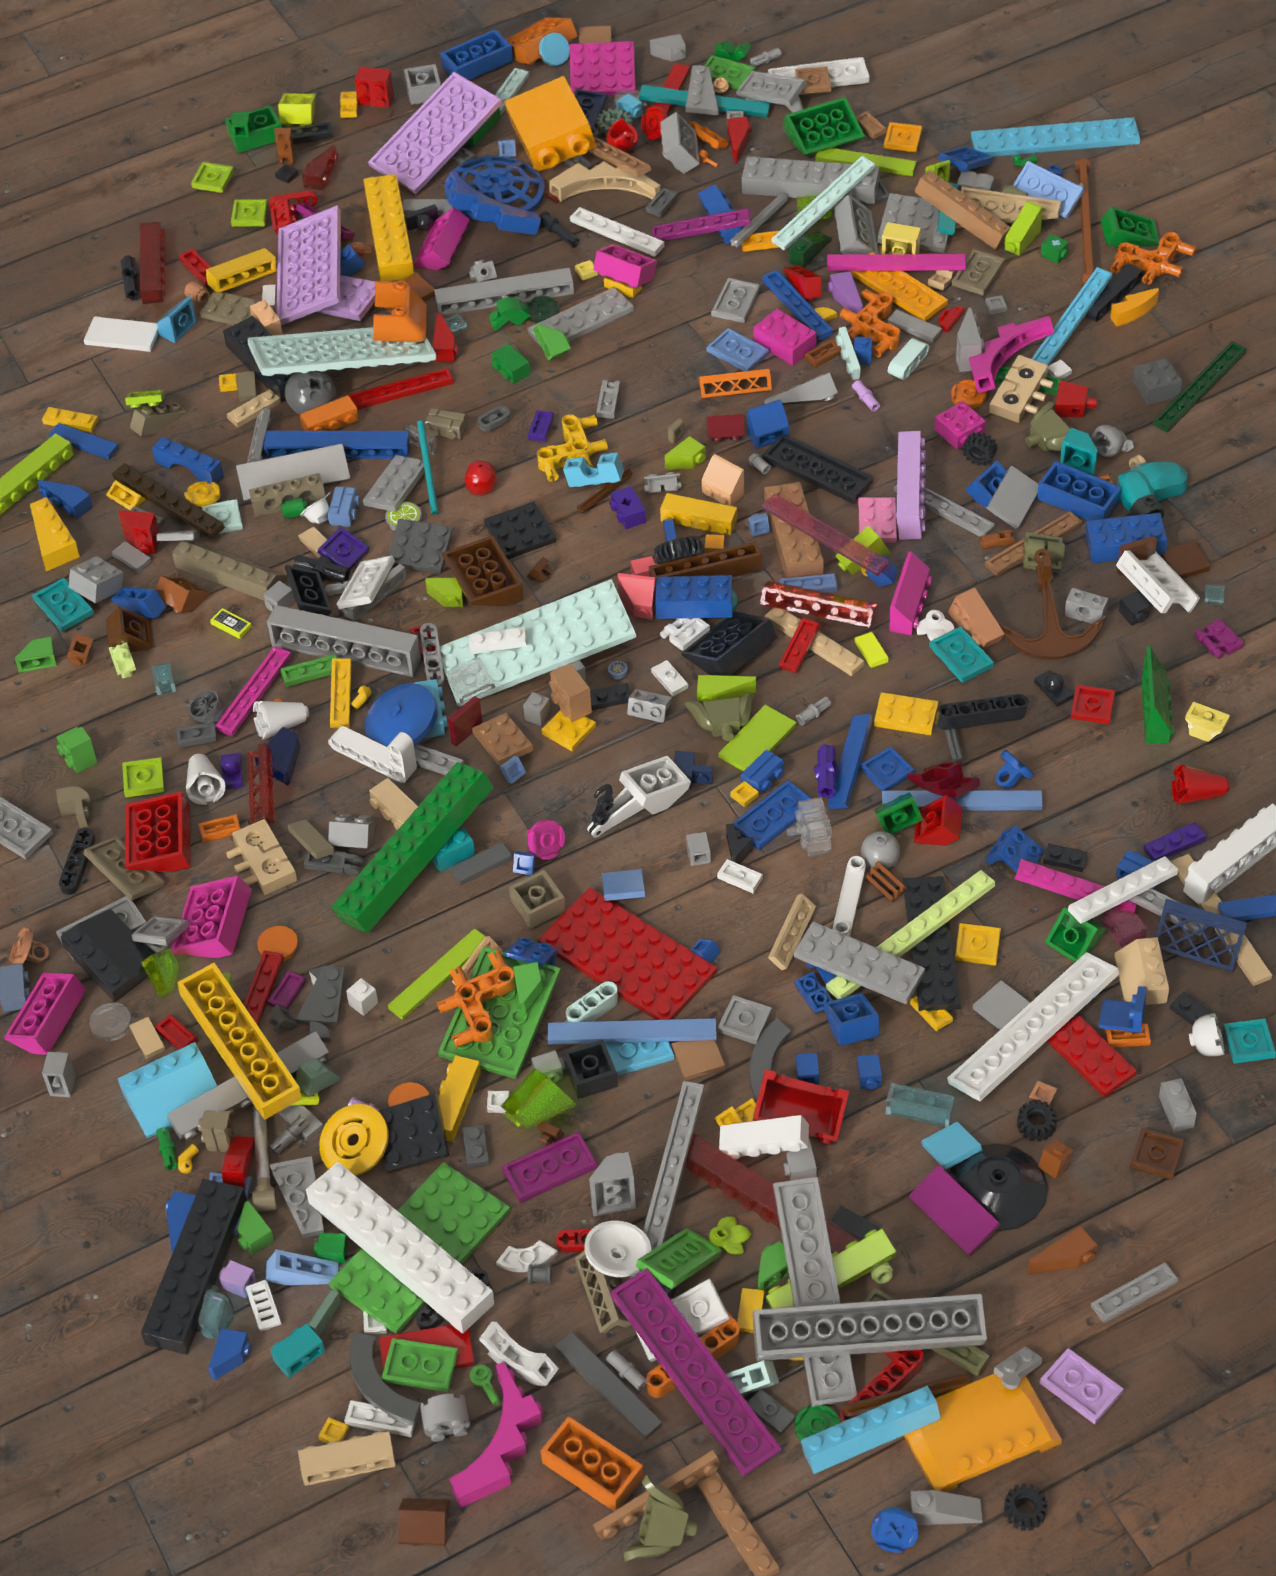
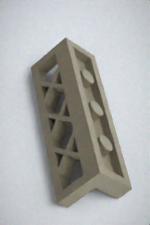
M584 1250L575 1257V1261L599 1332L605 1335L616 1325L628 1328L631 1325L610 1296V1292L620 1286L618 1277L603 1274L591 1264L586 1269L583 1262L587 1258ZM593 1274L597 1277L594 1288L591 1285ZM599 1293L603 1295L601 1307L597 1303ZM606 1311L609 1312L611 1318L607 1324L604 1323Z

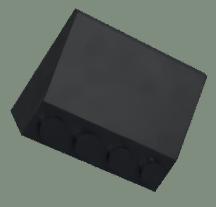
M733 611L732 617L724 618L701 638L682 651L681 654L709 675L732 676L735 671L744 667L745 663L752 658L758 656L759 652L769 647L778 637L770 619Z
M112 909L76 924L61 935L63 948L114 1003L163 966L143 942L133 941V932Z

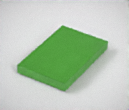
M713 55L704 65L709 67L712 83L717 78H724L728 82L729 87L739 89L751 71H755L753 66Z
M392 1338L382 1381L391 1384L449 1392L459 1353L458 1348Z

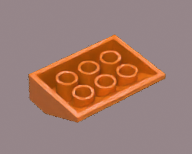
M544 18L506 39L512 46L513 59L527 65L534 64L536 59L542 58V55L539 53L541 39L551 33H559L565 37L568 44L571 43L572 39L577 37L571 18Z

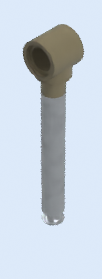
M253 1106L257 1187L252 1192L254 1209L259 1213L277 1210V1198L275 1188L270 1185L267 1122L262 1118L256 1107Z

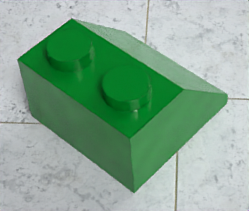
M910 792L900 795L896 799L881 804L878 808L874 809L883 831L892 835L923 820L915 799Z
M1064 907L1044 943L1076 962L1086 952L1090 953L1097 946L1106 927L1093 919L1080 924L1068 911L1069 907Z

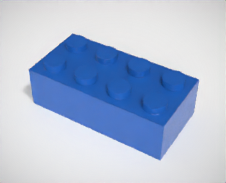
M495 29L440 53L442 69L449 76L455 72L467 80H471L513 61L512 46Z
M1055 461L1038 483L1037 499L1065 511H1071L1073 514L1087 520L1108 519L1120 503L1122 487Z
M1160 513L1086 521L1085 538L1091 563L1117 561L1121 545L1155 536L1157 539L1156 552L1160 556H1162V553H1166L1167 537Z
M732 575L665 576L656 578L657 619L732 617Z

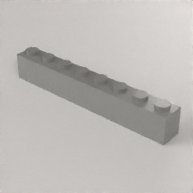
M570 268L435 289L434 292L438 313H441L443 316L497 307L496 302L507 297H514L522 302L571 295L574 294V287Z
M315 1031L279 1051L277 1055L292 1077H295L298 1067L313 1058L325 1063L329 1051ZM233 1077L168 1113V1121L180 1141L184 1138L189 1140L198 1134V1122L200 1118H203V1113L206 1110L216 1111V1113L218 1111H226L232 1116L235 1113L234 1110L240 1107L246 1108L252 1104V1101L236 1077Z

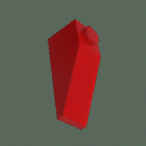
M747 117L727 119V132L734 163H738L749 141V133H752L751 123H748Z
M801 266L784 267V272L791 284L805 300L811 301L815 300V297H821V276Z
M437 313L432 346L436 353V360L434 362H455V355L459 353L458 344H455V337L441 313Z
M234 1136L223 1161L221 1170L223 1183L246 1189L255 1147V1137Z

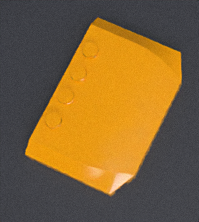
M995 1374L935 1398L941 1419L904 1435L932 1490L946 1493L956 1489L961 1482L1034 1451L1044 1452L1060 1445L1062 1442L1027 1377L1024 1376L1020 1379V1386L1018 1388L1008 1389L1003 1386L1002 1379Z

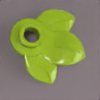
M731 1216L719 1220L717 1227L711 1229L709 1233V1239L712 1244L719 1248H724L728 1253L734 1255L744 1253L741 1243H744L752 1236L748 1228L737 1225L736 1218Z

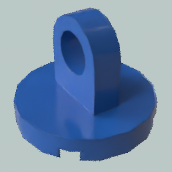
M1007 750L1000 754L1007 762L996 774L995 779L999 786L1004 789L1011 788L1022 775L1029 780L1032 779L1034 776L1033 771ZM1009 774V779L1003 782L1004 776Z
M890 1507L881 1510L875 1515L872 1521L871 1535L880 1548L888 1552L898 1553L908 1547L911 1548L918 1539L919 1525L916 1518L909 1511Z

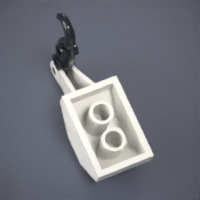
M668 756L625 770L621 773L619 779L625 788L615 799H613L614 788L611 784H605L595 792L594 798H597L603 791H605V794L597 800L598 804L592 814V823L588 826L587 831L594 838H597L644 808L652 815L664 811L688 790L691 781Z

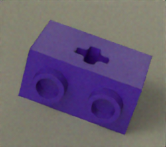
M632 486L611 492L612 500L609 502L612 511L616 512L618 522L622 523L625 529L646 523L645 509Z

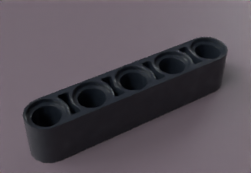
M1130 263L1125 265L1111 278L1085 316L1095 322L1101 320L1111 310L1113 304L1119 303L1142 281L1145 271Z
M1013 694L943 704L938 708L935 725L939 729L950 730L1020 720L1025 717L1029 699L1023 694Z

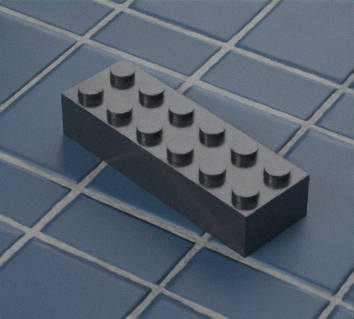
M253 316L223 330L225 343L230 351L250 371H254L255 376L268 390L271 389L280 398L281 403L286 401L285 386L288 379L294 373L289 375H262L248 346V338L272 335Z

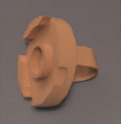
M21 928L17 935L21 938L17 943L14 942L11 950L10 962L12 963L10 965L23 964L25 960L33 963H42L49 955L48 947L43 943L32 940V929ZM34 949H40L43 952V957H36Z

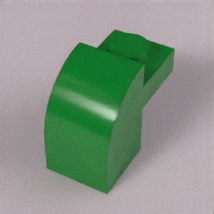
M507 297L496 302L498 308L488 317L492 328L497 331L508 321L520 326L531 315L527 304L518 298Z

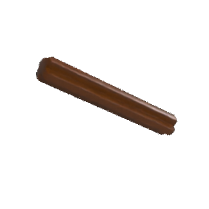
M626 467L620 481L605 483L578 504L577 509L579 512L584 513L628 479L633 474L630 468Z

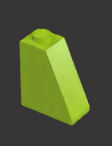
M1030 201L1026 202L1005 237V250L1020 256L1041 233L1042 206Z
M867 526L835 556L839 560L837 565L844 572L848 570L853 575L861 571V567L865 562H870L871 559L877 556H888L891 552L882 539Z

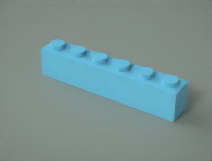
M925 1386L800 1441L805 1458L815 1474L938 1421L941 1418L937 1402L929 1387Z

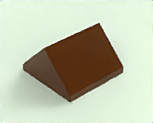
M403 1498L398 1509V1544L445 1546L450 1501Z

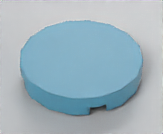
M551 33L541 39L539 53L542 55L545 63L557 66L563 64L568 59L570 47L564 36L559 33Z

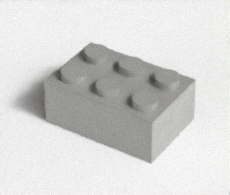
M675 112L661 121L662 153L665 159L670 160L677 170L679 169L685 174L699 165L696 131Z

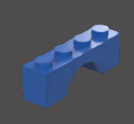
M163 436L152 447L155 463L169 469L174 464H181L192 471L199 482L207 481V484H211V482L217 484L224 476L220 460Z

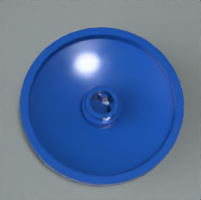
M407 683L395 686L384 692L370 707L365 719L366 735L369 739L387 747L400 732H403L411 737L415 746L429 734L436 722L438 715L437 701L431 692L422 685Z

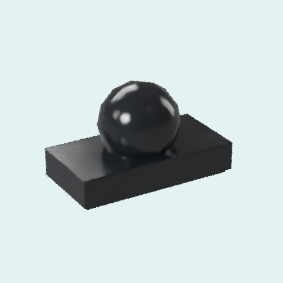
M433 204L405 214L406 229L408 231L415 228L423 231L429 230L433 222L438 218L437 206Z
M1049 670L1035 677L1034 683L1057 707L1073 699L1074 694L1064 685V679L1060 674Z

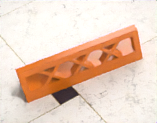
M770 369L698 378L701 398L772 390ZM759 378H767V387L760 388L755 382ZM741 380H748L751 385L748 389L743 390L738 386V383ZM724 382H730L734 385L727 392L720 388ZM713 384L716 389L713 393L705 394L704 385Z

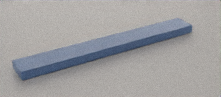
M1041 790L969 791L958 798H951L962 806V811L1042 810L1043 807ZM882 791V804L910 792L915 799L918 809L943 796L929 791Z
M716 1018L548 1023V1044H584L604 1040L605 1043L716 1040Z

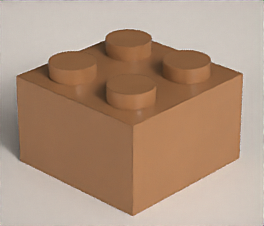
M569 663L550 672L551 699L554 704L560 706L563 716H567L571 722H574L591 714L590 688L572 664Z

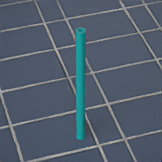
M420 420L417 422L431 514L436 515L439 512L424 421Z

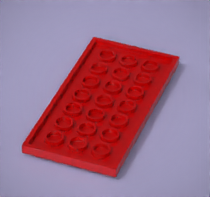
M591 887L538 939V943H548L552 947L558 948L557 957L597 983L602 984L609 981L616 984L619 997L655 1020H673L718 972L716 966L613 901H605L604 896Z

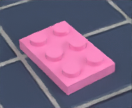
M895 497L859 498V533L869 526L884 543H896Z

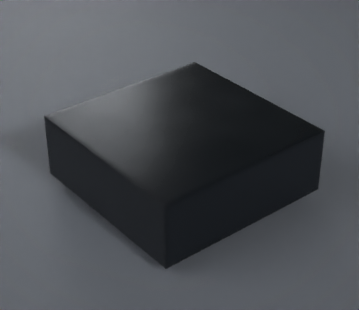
M287 164L275 172V177L286 183H289L299 175L297 169Z

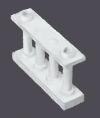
M1124 551L1116 564L1160 613H1166L1172 603H1180L1188 613H1191L1200 599L1157 552L1150 555L1147 560H1139L1131 551Z

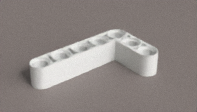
M340 726L328 740L329 745L335 751L401 783H405L417 769L413 741L409 735L400 732L387 747L344 726Z

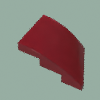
M943 762L924 768L923 773L910 772L907 774L908 779L919 787L940 796L947 795L950 798H958L980 786L979 778L963 777L961 762Z

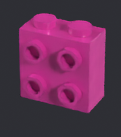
M963 401L935 416L934 430L957 450L963 447L969 434L980 432L982 435L983 432L985 433L986 421Z

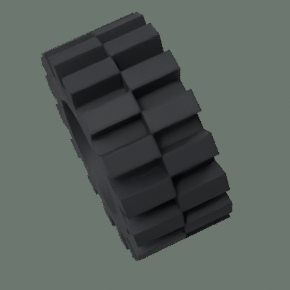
M973 432L971 435H968L963 445V455L967 456L966 459L968 461L971 459L973 464L974 462H977L979 466L981 463L983 466L986 463L990 464L998 450L995 439L991 440L992 436L988 435L987 437L984 432L982 435L980 432L976 434Z
M1030 1100L1029 1105L1024 1103L1023 1107L1019 1109L1017 1128H1019L1020 1134L1023 1133L1024 1138L1030 1136V1141L1037 1138V1142H1041L1042 1137L1045 1141L1048 1139V1135L1051 1137L1053 1132H1055L1057 1122L1056 1111H1053L1052 1105L1047 1107L1048 1102L1046 1101L1040 1104L1041 1100H1037L1036 1103ZM1039 1116L1045 1120V1123L1034 1125L1029 1122V1118Z
M1022 1483V1488L1016 1485L1014 1490L1010 1489L1008 1495L1006 1494L1004 1515L1005 1518L1008 1517V1523L1011 1524L1013 1522V1527L1016 1529L1018 1525L1021 1526L1022 1531H1025V1527H1028L1029 1531L1033 1530L1034 1526L1038 1528L1040 1523L1044 1522L1047 1513L1048 1503L1045 1501V1494L1041 1495V1489L1039 1488L1034 1490V1485L1030 1484V1488H1026V1483ZM1027 1500L1033 1503L1035 1510L1030 1514H1023L1018 1511L1016 1505L1019 1501Z

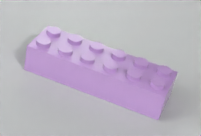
M921 431L898 432L896 516L899 540L922 539V531H925V520H922L925 517V506L922 505L926 503V495L923 492L926 489V478H923L926 475V464H923L926 461V450H923L925 449V438H921Z

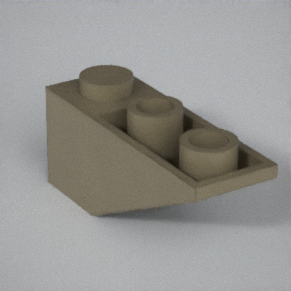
M175 402L134 409L130 428L140 436L152 435L186 414V411Z

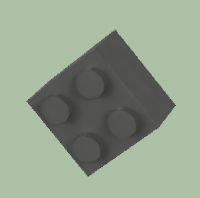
M1168 358L1134 366L1132 382L1146 405L1173 399L1180 394L1182 380Z

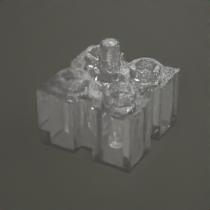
M822 797L798 801V810H795L797 820L795 827L787 828L788 836L801 834V848L806 850L808 857L831 852L830 838L832 836V827L828 815H826Z

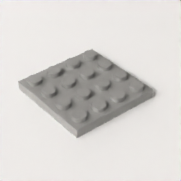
M889 193L877 243H882V235L887 222L921 228L920 250L944 253L949 234L937 232L938 209L923 198Z

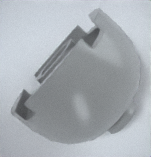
M886 831L872 832L862 842L860 857L864 859L866 867L869 869L874 868L877 861L886 869L892 866L894 868L900 861L901 849L899 842L891 833Z

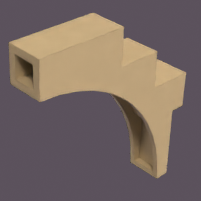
M604 161L591 170L577 163L549 181L550 195L559 201L582 192L599 189L631 191L649 197L652 200L660 192V185L643 174L636 177L619 167L615 169Z

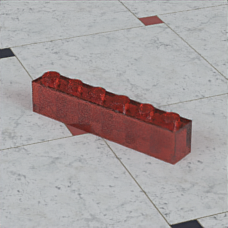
M160 222L140 223V294L143 304L162 303L163 295H166V288L163 285L166 284L165 273H163L166 272L165 262H163L166 261L165 251H163L166 249L165 239H163L166 238L165 228H161Z
M767 581L764 584L760 605L865 627H871L877 608V603Z

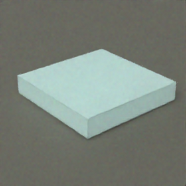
M237 499L201 507L203 511L224 523L225 528L218 534L243 529Z

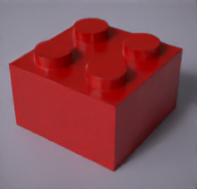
M359 67L355 76L358 105L389 108L394 97L391 70Z

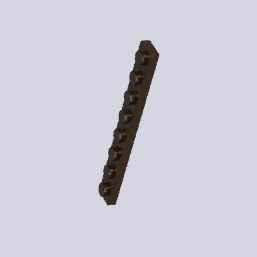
M123 463L112 473L115 480L211 539L225 528L224 523L126 463Z

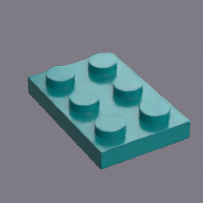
M65 578L32 595L36 604L61 632L94 615L93 609L76 591L69 588V583Z
M961 626L929 642V647L961 683L994 667V662Z

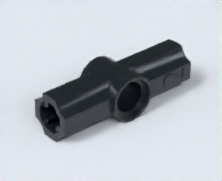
M128 255L124 256L120 261L126 298L133 301L141 296L136 260Z
M297 554L294 558V567L318 571L322 581L330 579L343 583L349 580L350 568L333 564L327 557L321 556L315 559Z

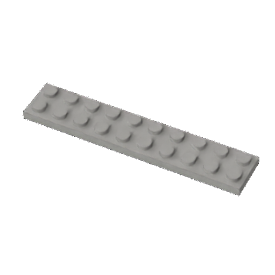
M818 1177L773 1183L794 1307L840 1304ZM850 1355L803 1358L812 1407L850 1402L857 1395Z

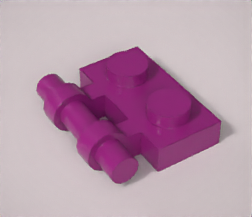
M1221 619L1205 626V632L1201 629H1197L1194 632L1198 637L1197 640L1201 644H1205L1208 647V651L1218 659L1223 657L1224 653L1222 651L1230 655L1244 647V642Z

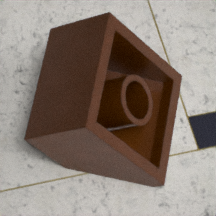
M120 606L106 618L109 647H116L126 642L130 652L148 650L153 647L150 619Z

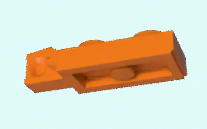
M695 121L690 122V126L696 131V135L699 136L700 140L710 143V146L714 149L727 148L729 141Z

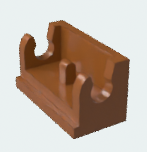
M274 128L280 164H283L284 159H288L289 165H294L295 150L291 128Z

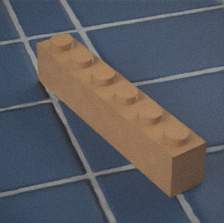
M931 170L920 178L915 190L916 194L996 250L1005 242V237L1011 228Z

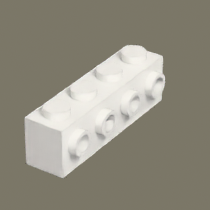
M801 1115L720 1126L719 1150L729 1159H739L742 1156L757 1157L765 1153L778 1154L781 1151L788 1150L796 1152L800 1149L808 1148L809 1124Z

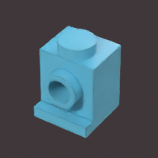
M627 94L617 101V110L623 109V112L628 111L632 121L642 116V102L635 97Z

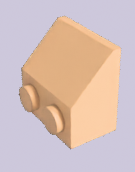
M714 454L702 478V492L721 504L733 506L744 496V469Z

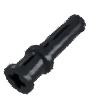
M543 211L539 214L541 219L540 225H544L547 231L554 232L572 248L578 246L577 242H580V239L561 226L557 218L551 217L548 211Z

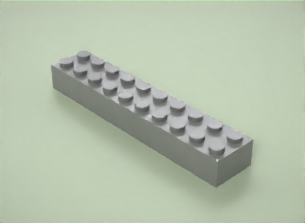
M982 1294L754 1310L752 1315L756 1361L984 1345L987 1340Z

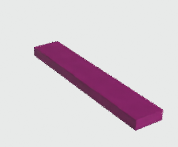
M747 208L652 226V237L666 241L751 225V210Z

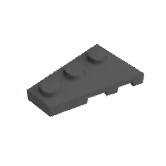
M323 966L295 1019L296 1023L310 1024V1021H316L323 1025L338 1026L345 974L344 967Z

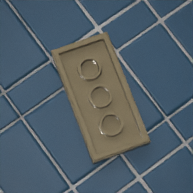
M117 836L84 849V855L131 901L164 887L165 882L154 871L128 870L125 868V843Z

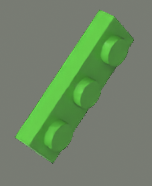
M336 654L281 668L285 686L289 687L332 675V659H337Z

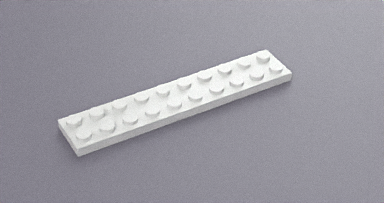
M1086 952L947 1078L948 1083L974 1099L981 1101L1119 975V969Z

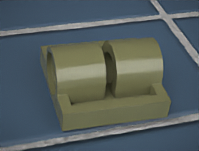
M1026 532L1024 536L1023 568L1036 570L1038 564L1034 560L1035 553L1039 549H1046L1050 554L1052 572L1060 573L1065 551V544L1062 543L1063 537Z

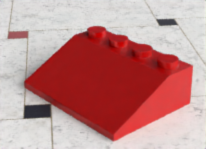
M182 791L125 804L126 869L173 872L191 868L190 804Z

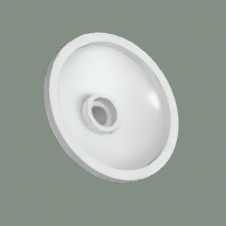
M607 1221L595 1226L588 1233L584 1250L589 1263L601 1273L613 1277H627L641 1271L636 1267L637 1261L651 1251V1244L646 1234L637 1226L624 1221Z

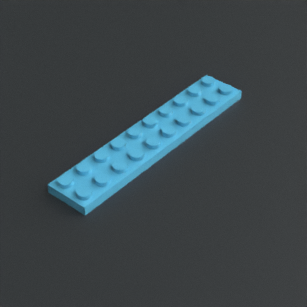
M1135 118L971 131L970 136L973 149L993 157L1140 144V136Z

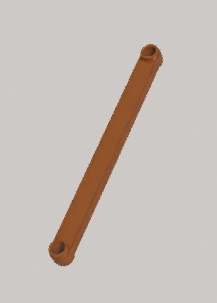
M1079 158L1075 159V172H1078L1079 184L1082 183L1085 186L1084 192L1080 197L1084 257L1083 287L1093 273L1087 182L1089 159Z

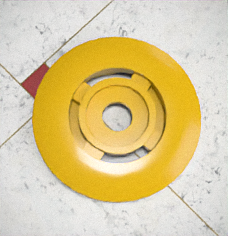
M365 1104L348 1105L333 1114L325 1124L319 1142L320 1156L326 1167L330 1169L339 1162L355 1176L364 1174L372 1169L384 1155L388 1144L389 1132L384 1117L378 1110ZM357 1134L359 1136L357 1144L350 1146L348 1144L349 1137ZM346 1156H348V1157L358 1156V1157L353 1158V1159H345Z

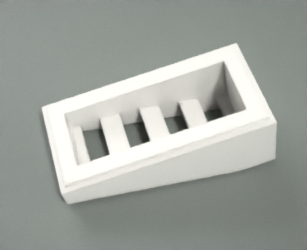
M267 1280L247 1286V1295L260 1332L281 1325ZM268 1298L267 1301H264V1302H261V1303H259V1304H256V1302H259V1301H262V1300ZM271 1307V1309H269V1310H266V1311H263V1312H260V1313L258 1312V1311H260V1310H263V1309H266V1308ZM274 1315L273 1318L261 1321L262 1318Z

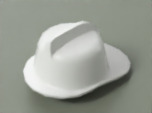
M330 492L323 499L305 509L300 516H305L311 523L317 524L328 520L330 507L326 497Z

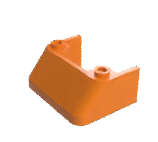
M375 281V307L395 309L392 310L391 315L374 314L373 341H424L426 339V303L405 281Z

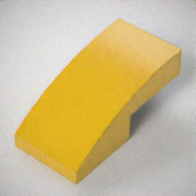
M356 91L341 92V118L357 117Z
M750 1099L735 1110L733 1107H730L714 1119L719 1126L754 1122L752 1119L756 1103L753 1099Z

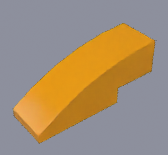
M1155 288L1125 296L1124 302L1113 304L1110 318L1117 327L1136 320L1151 310L1158 302L1159 289Z

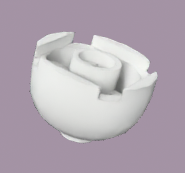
M1215 1013L1198 1018L1193 1024L1192 1033L1189 1034L1191 1046H1196L1199 1053L1208 1057L1225 1055L1221 1029L1216 1026V1023L1219 1022Z

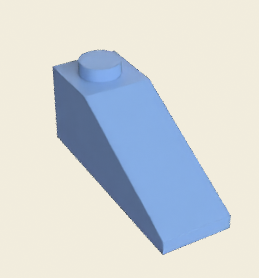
M275 1250L266 1265L267 1282L282 1285L329 1284L338 1274V1262L281 1250Z

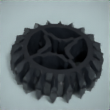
M699 536L677 538L656 546L654 549L655 560L657 564L703 554L704 544Z

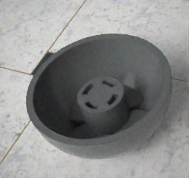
M324 371L295 372L286 383L285 398L289 406L300 415L337 400V389L333 379Z

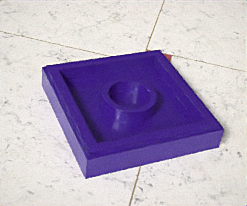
M340 527L318 548L317 553L330 559L333 564L351 569L369 552L370 547Z

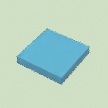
M958 1122L921 1140L922 1146L945 1170L982 1151L981 1144Z

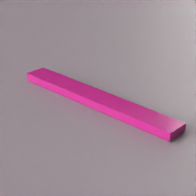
M965 254L827 255V271L965 270L966 267Z

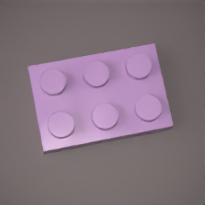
M1069 1348L1040 1379L1042 1386L1093 1424L1099 1421L1123 1393L1121 1386Z

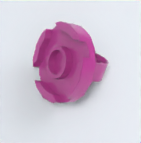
M550 819L536 822L527 832L529 850L540 859L550 860L558 855L557 852L560 847L563 848L565 842L563 828L557 822Z

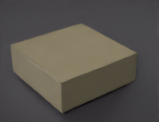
M679 418L668 428V441L672 444L684 434V422Z

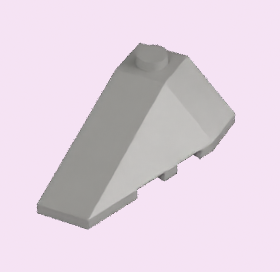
M826 372L806 381L804 384L794 386L788 391H783L763 400V403L767 404L779 399L782 403L822 399L828 401L835 398L834 394L838 392L830 373Z

